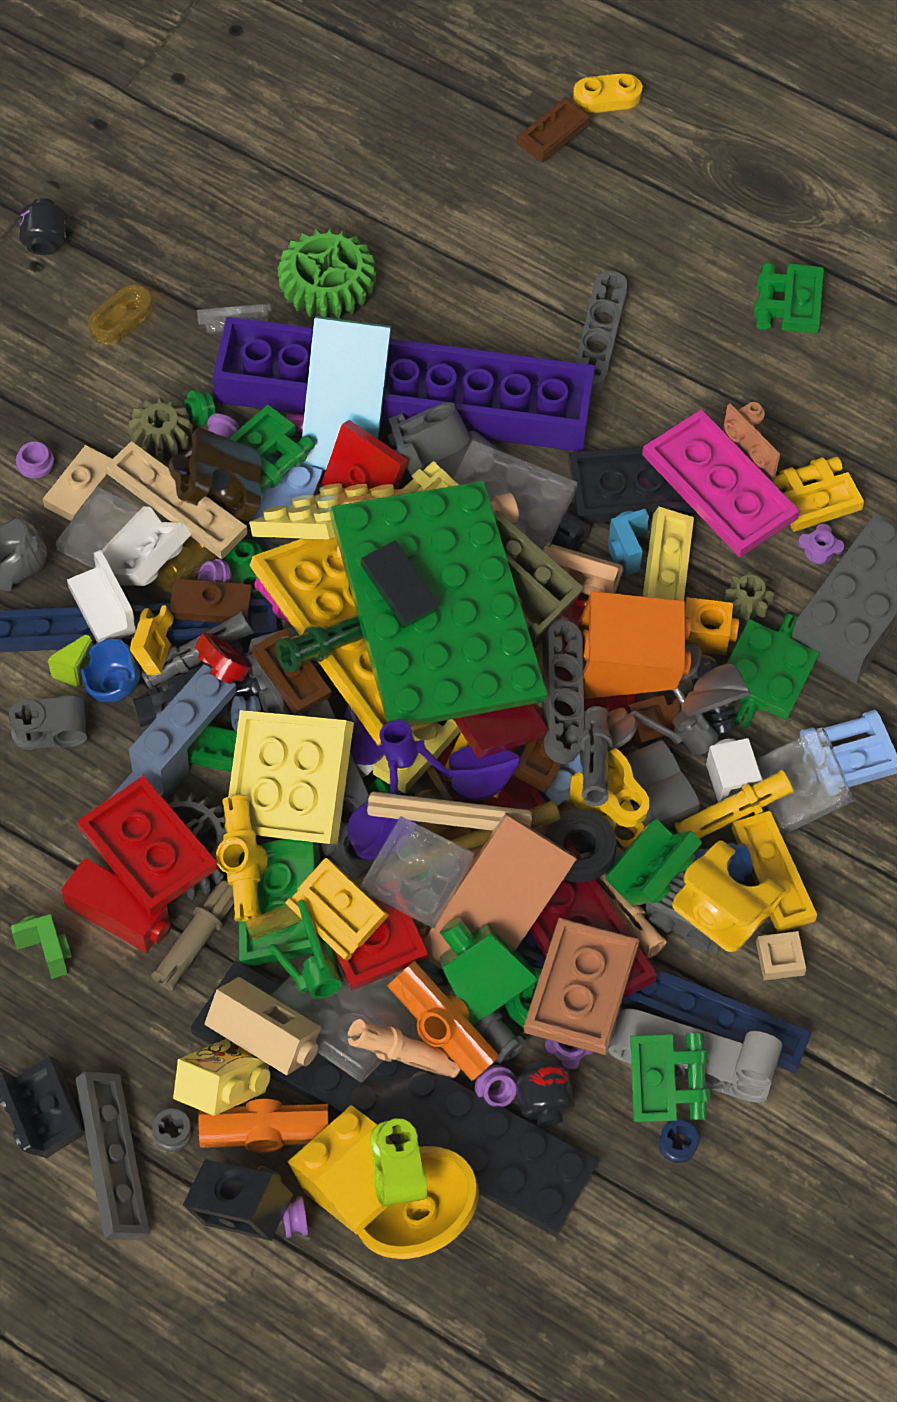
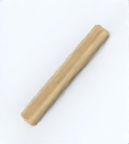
M380 792L370 793L368 799V814L376 817L493 831L506 812L531 827L532 813L529 810Z

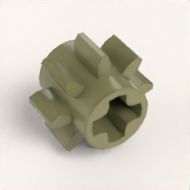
M748 572L747 575L740 579L735 576L732 577L731 589H726L724 602L733 603L732 616L737 615L745 619L746 622L758 615L762 618L766 617L767 605L772 604L774 592L765 591L768 582L767 578L761 579L753 575L752 572Z

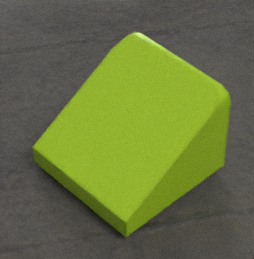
M84 635L50 656L48 664L52 678L75 687L82 683L81 668L87 667L90 661L89 649L93 646L91 636Z

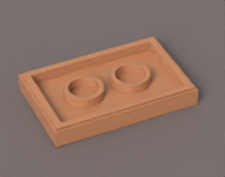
M559 918L525 1021L524 1033L606 1055L640 939Z

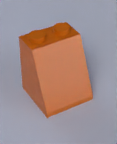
M591 591L578 625L583 638L584 699L677 689L682 676L688 675L691 665L690 651H685V641L689 638L691 628L690 617H685V601Z

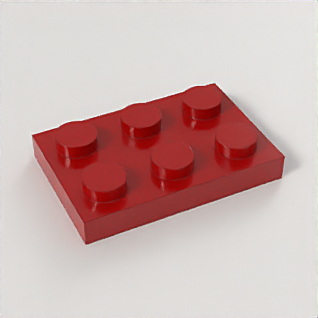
M144 775L77 820L78 829L151 916L218 869L217 861Z

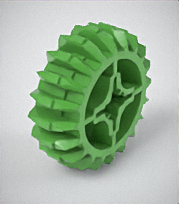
M315 228L313 236L309 237L302 233L299 242L290 241L288 250L283 251L281 262H279L278 266L279 287L281 292H284L287 303L294 302L296 311L306 308L309 318L315 313H320L322 317L334 313L339 319L341 311L345 310L353 314L355 305L363 307L366 297H371L373 285L376 281L375 261L373 255H369L367 245H360L357 236L348 239L345 230L336 235L331 228H329L326 234H320Z

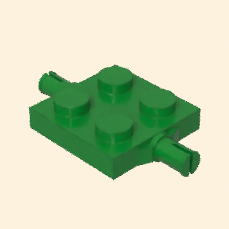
M786 614L779 631L771 630L751 619L748 620L727 664L734 665L740 671L751 693V696L738 699L742 703L734 721L738 726L744 714H747L741 727L748 728L756 710L772 713L787 721L819 655V652L792 638L795 622L798 617H795L791 627L788 628L793 615Z

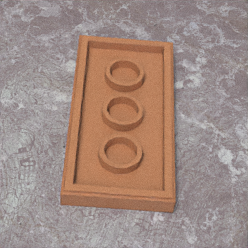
M506 812L422 937L428 952L427 960L443 970L440 956L451 947L442 937L440 931L447 923L456 918H461L471 933L485 924L490 925L516 950L577 860L576 856Z

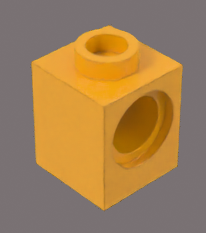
M687 597L685 617H690L691 628L689 638L685 641V644L693 642L700 648L701 653L726 656L729 641L736 642L739 619L732 618L733 603ZM704 625H712L717 629H708Z

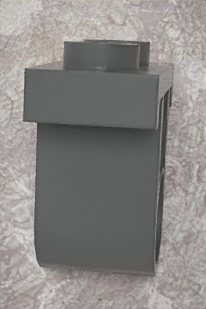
M450 402L438 404L408 419H405L403 413L389 418L392 433L387 435L393 450L408 459L405 470L408 469L411 475L419 468L423 471L431 462H437L463 449L470 441V434L456 406Z

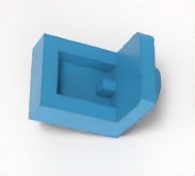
M646 509L635 512L626 511L611 519L608 538L609 553L614 563H620L623 566L625 576L640 572L642 549L636 538L647 533L649 515Z

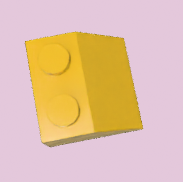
M351 1105L294 1155L288 1163L304 1193L357 1235L388 1206L382 1207L380 1205L374 1183V1164L370 1146V1135L377 1124ZM386 1136L387 1145H394V1143L388 1138V1136Z

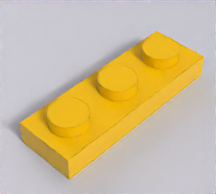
M771 811L733 822L731 830L737 844L744 843L749 851L753 868L752 877L756 886L762 884L767 879H773L786 889L778 906L770 915L777 934L815 922L817 913Z

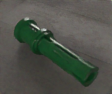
M356 615L324 628L321 626H310L305 629L303 634L293 638L288 636L281 637L276 641L275 651L283 669L293 673L299 670L302 664L312 660L321 662L328 658L332 650L357 642L364 637L358 616Z

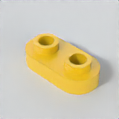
M626 73L586 77L575 84L573 103L586 113L631 109L641 101L642 83L634 75Z

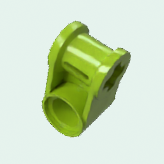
M392 1119L378 1124L370 1135V1146L374 1164L375 1190L380 1205L384 1207L425 1200L427 1197V1181L421 1163L417 1133L414 1126L404 1119ZM391 1134L400 1135L401 1143L395 1146L393 1144L387 1145L386 1136Z

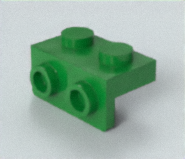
M651 820L605 875V879L631 906L658 903L671 890L669 883L675 875L684 872L694 862L696 856L693 853L701 845L702 841L692 831L672 834L659 820Z

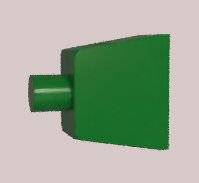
M456 918L441 929L440 934L451 947L440 956L441 965L456 997L466 1004L470 1014L469 1022L473 1026L538 981L532 965L490 925L485 924L471 933L461 918Z

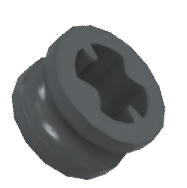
M173 1108L165 1109L158 1113L153 1120L154 1140L159 1148L164 1151L175 1152L187 1146L192 1132L189 1118L184 1112ZM172 1122L175 1127L183 1126V1129H178V1137L171 1138L168 1133L162 1135L160 1131H166L165 1124Z

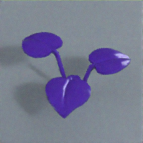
M349 704L343 720L354 722L350 753L355 763L372 765L380 761L385 755L390 770L391 794L399 795L397 769L411 766L418 753L443 777L453 778L452 788L456 795L474 801L488 799L501 791L520 763L519 756L508 750L478 759L471 747L468 746L459 749L450 756V770L445 768L425 748L422 740L415 741L411 726L405 721L395 720L385 724L379 733L381 745L378 746ZM368 803L357 808L348 822L347 832L356 855L363 859L385 858L399 852L411 841L417 826L416 821L370 816L367 811Z

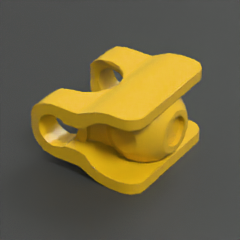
M613 748L608 751V800L600 806L586 804L581 796L583 774L577 772L571 777L568 802L575 809H586L600 814L610 823L613 831L618 825L633 831L635 836L630 840H621L616 836L624 851L644 829L642 821L648 816L650 804L647 793L633 778L631 765L617 748ZM630 800L637 802L640 808L635 811Z
M720 840L687 868L683 877L686 885L675 895L672 906L678 914L724 950L735 952L748 941L758 927L773 913L786 889L773 879H767L762 884L753 887L737 883L727 870L731 863V857L736 851Z

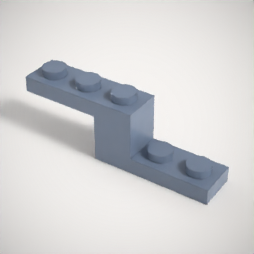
M204 664L129 748L132 773L112 796L144 775L161 797L166 800L190 772L187 754L188 747L237 693L236 684H228L216 678L211 673L212 669Z

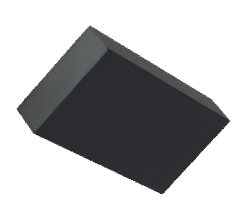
M396 540L361 559V567L403 628L438 610L440 604Z

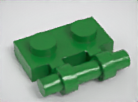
M767 263L762 265L761 274L758 275L756 290L759 292V300L754 304V316L757 318L756 327L760 330H768L771 327V319L775 317L782 318L781 330L818 334L824 267L788 263L785 275L776 274V267L773 264ZM776 291L784 292V301L773 300L774 293Z
M268 404L229 438L252 447L258 452L261 461L259 480L261 494L269 487L275 488L283 481V475L293 466L299 467L307 459L306 454L315 447L313 441L307 436H304L297 443L290 438L296 434L295 425ZM277 450L280 451L283 455L275 463L271 464L267 461Z
M686 1033L687 1050L674 1051V1034L630 1036L634 1122L677 1121V1103L690 1104L691 1120L707 1119V1102L711 1101L710 1088H706L705 1063H709L708 1050L704 1049L703 1033ZM675 1064H688L689 1089H676Z

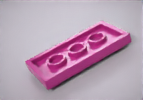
M702 409L643 446L642 455L739 558L796 521L799 517L800 510Z

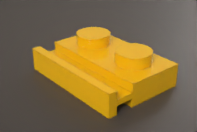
M325 858L300 885L297 893L285 902L301 918L298 901L304 900L316 933L347 961L352 957L354 951L359 946L361 947L389 916L328 858Z

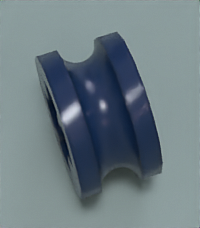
M684 1120L667 1123L661 1131L659 1140L660 1152L671 1162L682 1163L688 1161L693 1157L698 1146L699 1136L697 1130L692 1124ZM676 1133H681L685 1135V1143L690 1146L686 1148L683 1144L681 1150L674 1149L672 1147L673 1140L668 1138V1136L672 1135L675 1138Z

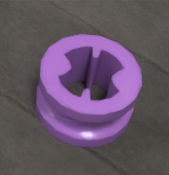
M302 1196L297 1197L295 1202L289 1203L283 1215L286 1238H292L294 1232H300L303 1236L308 1235Z

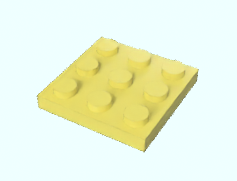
M340 483L330 484L319 489L320 494L318 495L309 494L293 498L292 505L288 507L275 506L265 509L263 511L264 516L250 521V527L253 537L331 539L336 537L329 514L332 506L409 494L411 491L394 489L392 484L380 485L372 489H368L367 484H357L345 489L342 488Z
M240 710L228 797L231 800L232 796L235 795L249 797L250 824L252 831L256 832L257 836L338 845L354 722Z

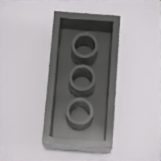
M878 513L874 514L796 619L792 638L797 642L819 652L818 661L856 683L897 627V524Z

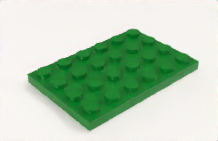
M484 481L331 507L330 518L387 723L401 720L413 727L545 702L547 697L546 688ZM395 540L440 604L437 611L406 628L402 627L360 565L363 557Z

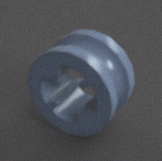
M243 696L234 697L231 706V721L236 732L238 730L240 710L261 712L260 701L257 696H250L248 700H244Z

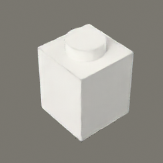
M748 738L737 741L735 739H724L710 746L706 766L718 802L742 791L741 786L747 783L752 786L762 781Z

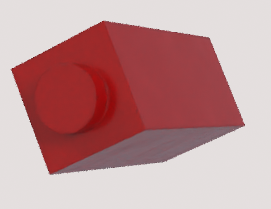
M87 858L82 860L61 889L65 907L145 953L150 950L154 943H161L170 929L171 923L169 921L167 905L151 916L118 876Z

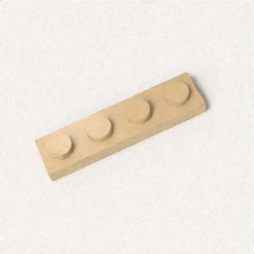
M132 441L106 465V471L110 477L169 521L183 522L192 533L191 537L220 559H223L247 535L246 525L207 496L203 497L197 506L178 499L175 480L170 475L169 468Z

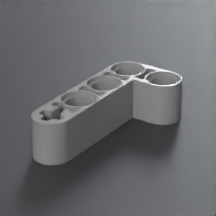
M624 1009L621 1011L608 1049L613 1057L631 1064V1035L674 1034V1051L687 1050L686 1033H703L704 1049H707L709 1054V1063H705L706 1088L749 1102L761 1103L766 1101L783 1047L782 1042L776 1037L764 1032L751 1031L745 1035L744 1042L740 1043L639 1010ZM675 1064L676 1079L688 1082V1064Z

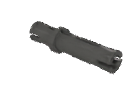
M240 611L237 615L206 632L232 645L246 636L252 635L254 629L243 611ZM200 636L179 648L176 645L169 648L161 674L147 675L144 669L140 668L141 675L149 688H156L159 684L167 681L168 678L180 674L184 675L192 667L201 663L202 661L198 658L200 653L195 648V644Z
M600 706L591 707L585 712V731L580 738V746L584 752L583 790L581 796L583 801L590 806H600L608 800V751L612 749L613 739L609 733L610 714L607 715L608 710Z

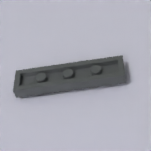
M84 1071L75 1079L104 1239L142 1240L150 1232L120 1074Z

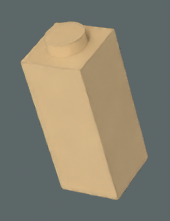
M240 977L216 990L204 1025L285 1075L290 1074L302 1065L306 1067L312 1062L318 1051L319 1046L316 1040L321 1026Z

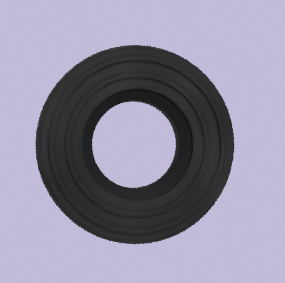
M572 809L557 815L546 828L545 837L563 847V843L569 835L585 833L594 840L596 845L594 852L589 857L575 861L564 877V880L583 883L593 881L605 874L615 859L617 847L616 836L610 823L600 814L586 809Z

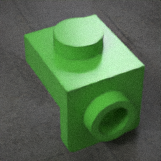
M51 914L28 916L18 924L11 926L17 949L41 943L51 979L67 975L64 959L71 958L72 956L66 935L61 934L57 936Z

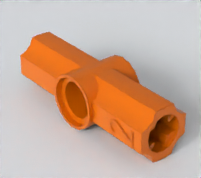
M415 961L387 985L417 1019V1031L421 1039L433 1047H442L471 1081L478 1077L499 1057L498 1053L469 1022L470 1014L466 1004L456 996L445 995Z
M256 1099L246 1103L245 1107H233L215 1116L199 1110L200 1148L245 1146L247 1150L252 1152L268 1153L278 1151L284 1145L308 1144L329 1125L328 1104L283 1105L281 1102L273 1099Z

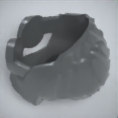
M15 518L0 525V590L11 592L13 584L20 583L26 578L39 573L47 562L48 549L41 534L23 518Z

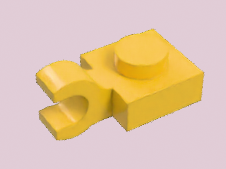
M166 605L161 607L160 613L156 617H154L149 608H145L142 611L134 638L131 641L130 651L147 675L162 673L171 645L166 634L174 618Z

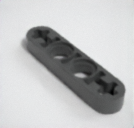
M616 271L602 272L595 280L575 362L596 365L592 395L602 391L606 385L626 300L627 280L621 273ZM608 286L615 287L612 300L605 299ZM606 312L613 316L614 319L609 323H600L594 316L598 313ZM599 341L604 343L607 349L602 352H593L587 345L590 342Z
M557 620L549 627L542 642L543 681L547 692L546 700L543 702V722L549 729L544 738V749L548 757L553 761L568 764L574 761L582 750L580 738L584 732L583 638L580 629L574 623L567 620ZM557 635L563 636L564 642L568 643L563 654H559L562 650V640ZM554 668H566L572 674V680H560L555 675ZM563 701L568 703L573 710V715H561L555 709L554 702ZM563 729H567L565 732V743L570 746L569 749H565L563 742L558 741L563 733Z

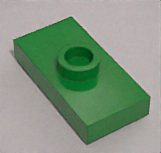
M207 726L187 749L189 764L232 772L237 732L235 730Z

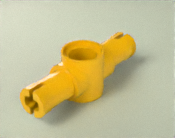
M245 795L232 796V800L229 797L222 800L227 833L223 835V841L219 844L216 851L217 865L222 871L227 873L228 885L232 886L234 918L235 921L239 922L261 918L257 883L261 881L260 875L265 871L268 860L266 851L257 844L256 832L252 831L248 803L249 797ZM245 852L244 860L239 866L240 855Z

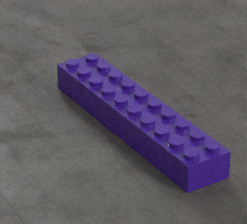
M226 317L213 373L215 403L263 409L268 404L276 411L305 415L314 328ZM390 338L380 425L391 426L389 418L403 413L405 419H408L438 404L450 402L456 406L468 432L475 430L485 439L583 452L595 366Z

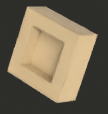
M798 931L757 937L756 945L764 980L805 975L806 965Z

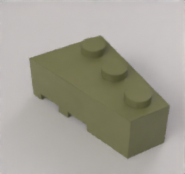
M496 510L493 514L532 645L534 646L546 634L552 623L559 620L571 608L584 590V587Z

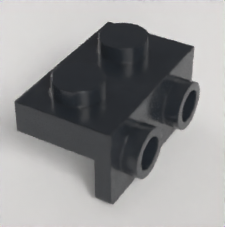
M49 1056L17 1077L5 1074L0 1076V1103L11 1117L15 1127L13 1132L14 1139L24 1152L48 1158L85 1135L82 1117L58 1059Z

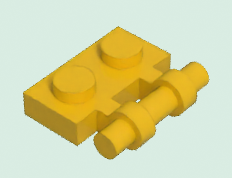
M838 456L827 460L821 457L812 460L810 465L796 470L793 467L780 471V475L775 476L774 485L779 490L784 489L787 491L783 494L800 510L798 519L790 524L793 532L863 509L864 500L849 472L837 476L833 474L842 470V463ZM813 479L817 481L816 483H812L806 486H803L802 484Z

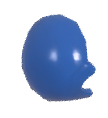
M105 639L89 649L90 661L87 667L81 668L87 693L99 702H120L136 689L141 678L140 664L130 651V646L120 639Z

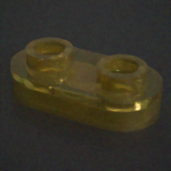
M127 285L95 309L88 319L89 332L92 339L103 345L115 344L148 318L152 311L151 296L148 290L139 285ZM131 307H138L135 310L129 309Z

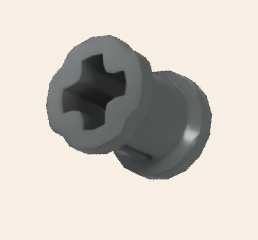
M494 1011L486 1016L475 1029L498 1053L499 1057L495 1060V1063L505 1066L521 1053L527 1044V1040L523 1036L517 1037L502 1022L503 1016L501 1013Z

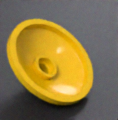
M419 1147L421 1163L427 1181L426 1199L388 1206L358 1233L361 1241L373 1252L394 1259L421 1257L435 1252L453 1241L469 1224L475 1213L479 1198L477 1179L464 1158L451 1150L441 1147Z

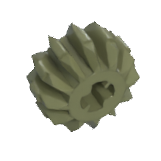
M159 396L157 403L151 404L144 400L143 409H133L132 420L128 424V432L131 435L132 442L151 456L155 454L160 462L163 460L164 455L169 454L173 457L178 454V449L187 450L189 445L188 438H191L193 433L192 424L189 421V413L186 411V408H179L175 399L164 404V401Z

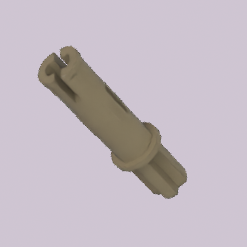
M220 881L201 908L196 907L194 909V918L156 971L151 974V977L156 982L162 980L160 985L165 989L174 990L175 985L215 930L219 931L221 929V920L234 904L232 886L228 885L227 881Z

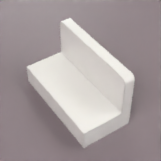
M101 550L93 553L96 568L67 579L79 609L97 643L105 639L125 638L134 634L136 630L131 605Z

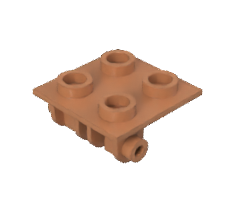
M751 402L738 411L731 404L727 405L723 432L774 483L780 453L761 435V421L765 415L764 409L757 402Z

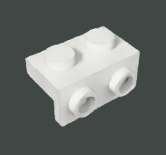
M144 506L101 551L119 585L145 586L156 579L159 574L158 570L167 560L174 558L183 549L182 544L192 533L183 522H161L151 507Z

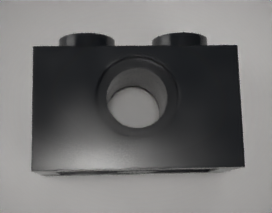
M205 1159L183 1206L204 1226L272 1241L293 1194L280 1182L281 1176L267 1167L259 1166L257 1170L245 1168L242 1164L230 1159H224L223 1163Z

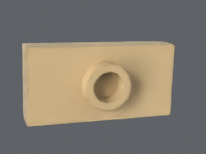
M85 445L44 496V507L76 524L112 478L106 471V465L112 458Z

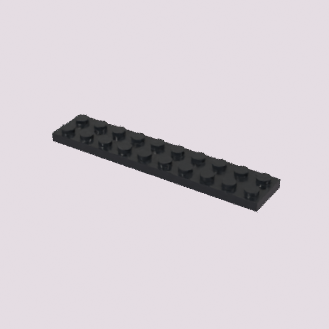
M235 960L216 990L240 977L321 1026L316 1040L319 1047L312 1062L306 1067L302 1065L288 1075L269 1065L270 1077L317 1104H328V1110L338 1116L352 1105L377 1125L392 1119H404L410 1122L416 1130L419 1147L435 1146L445 1148L457 1153L467 1161L477 1179L479 1195L557 1238L598 1168L599 1161L499 1105L496 1107L489 1105L482 1096L478 1097L477 1093L444 1075L425 1071L398 1060L391 1059L390 1062L379 1059L376 1053L351 1046L348 1042L349 1038L359 1039L348 1035L352 1024ZM216 990L191 1026L192 1034L212 1045L227 1039L204 1025ZM391 1134L388 1136L394 1145L401 1143L400 1135Z

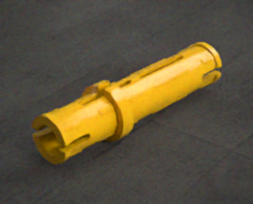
M781 769L778 773L752 786L749 783L741 786L742 791L680 822H676L674 825L678 833L692 831L700 839L752 812L755 815L763 812L762 807L794 793L786 774Z

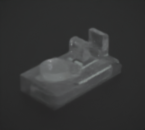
M270 304L197 310L198 328H206L207 334L223 333L226 317L268 322L271 306Z

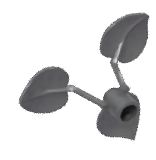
M693 642L685 644V651H690L691 665L688 675H683L681 680L693 675L700 666L702 653L697 644ZM732 664L721 665L704 674L696 682L694 691L688 693L687 698L678 685L677 689L673 691L682 705V711L673 720L675 725L674 731L637 711L628 714L624 708L612 710L607 714H610L609 733L613 739L612 749H618L628 742L637 729V721H640L669 737L674 744H679L683 741L693 755H702L709 751L710 746L715 745L718 740V734L702 713L746 696H751L750 690L746 686L740 671ZM581 750V751H580V761H581V765L583 766V765H584V752Z

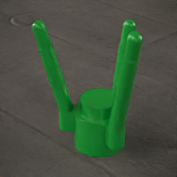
M299 900L298 907L314 956L309 957L303 963L304 970L301 974L276 944L270 945V951L295 980L301 994L309 991L310 995L315 999L326 998L340 990L344 979L332 947L326 942L327 956L324 955L306 902Z

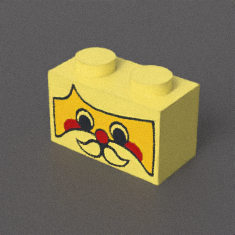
M224 1039L178 1059L173 1099L215 1116L265 1093L270 1081L269 1064L229 1039Z

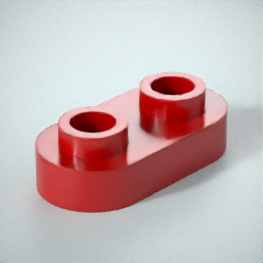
M202 632L195 644V648L200 653L198 658L213 667L211 673L216 678L228 684H232L234 680H244L251 666L228 642L211 633Z

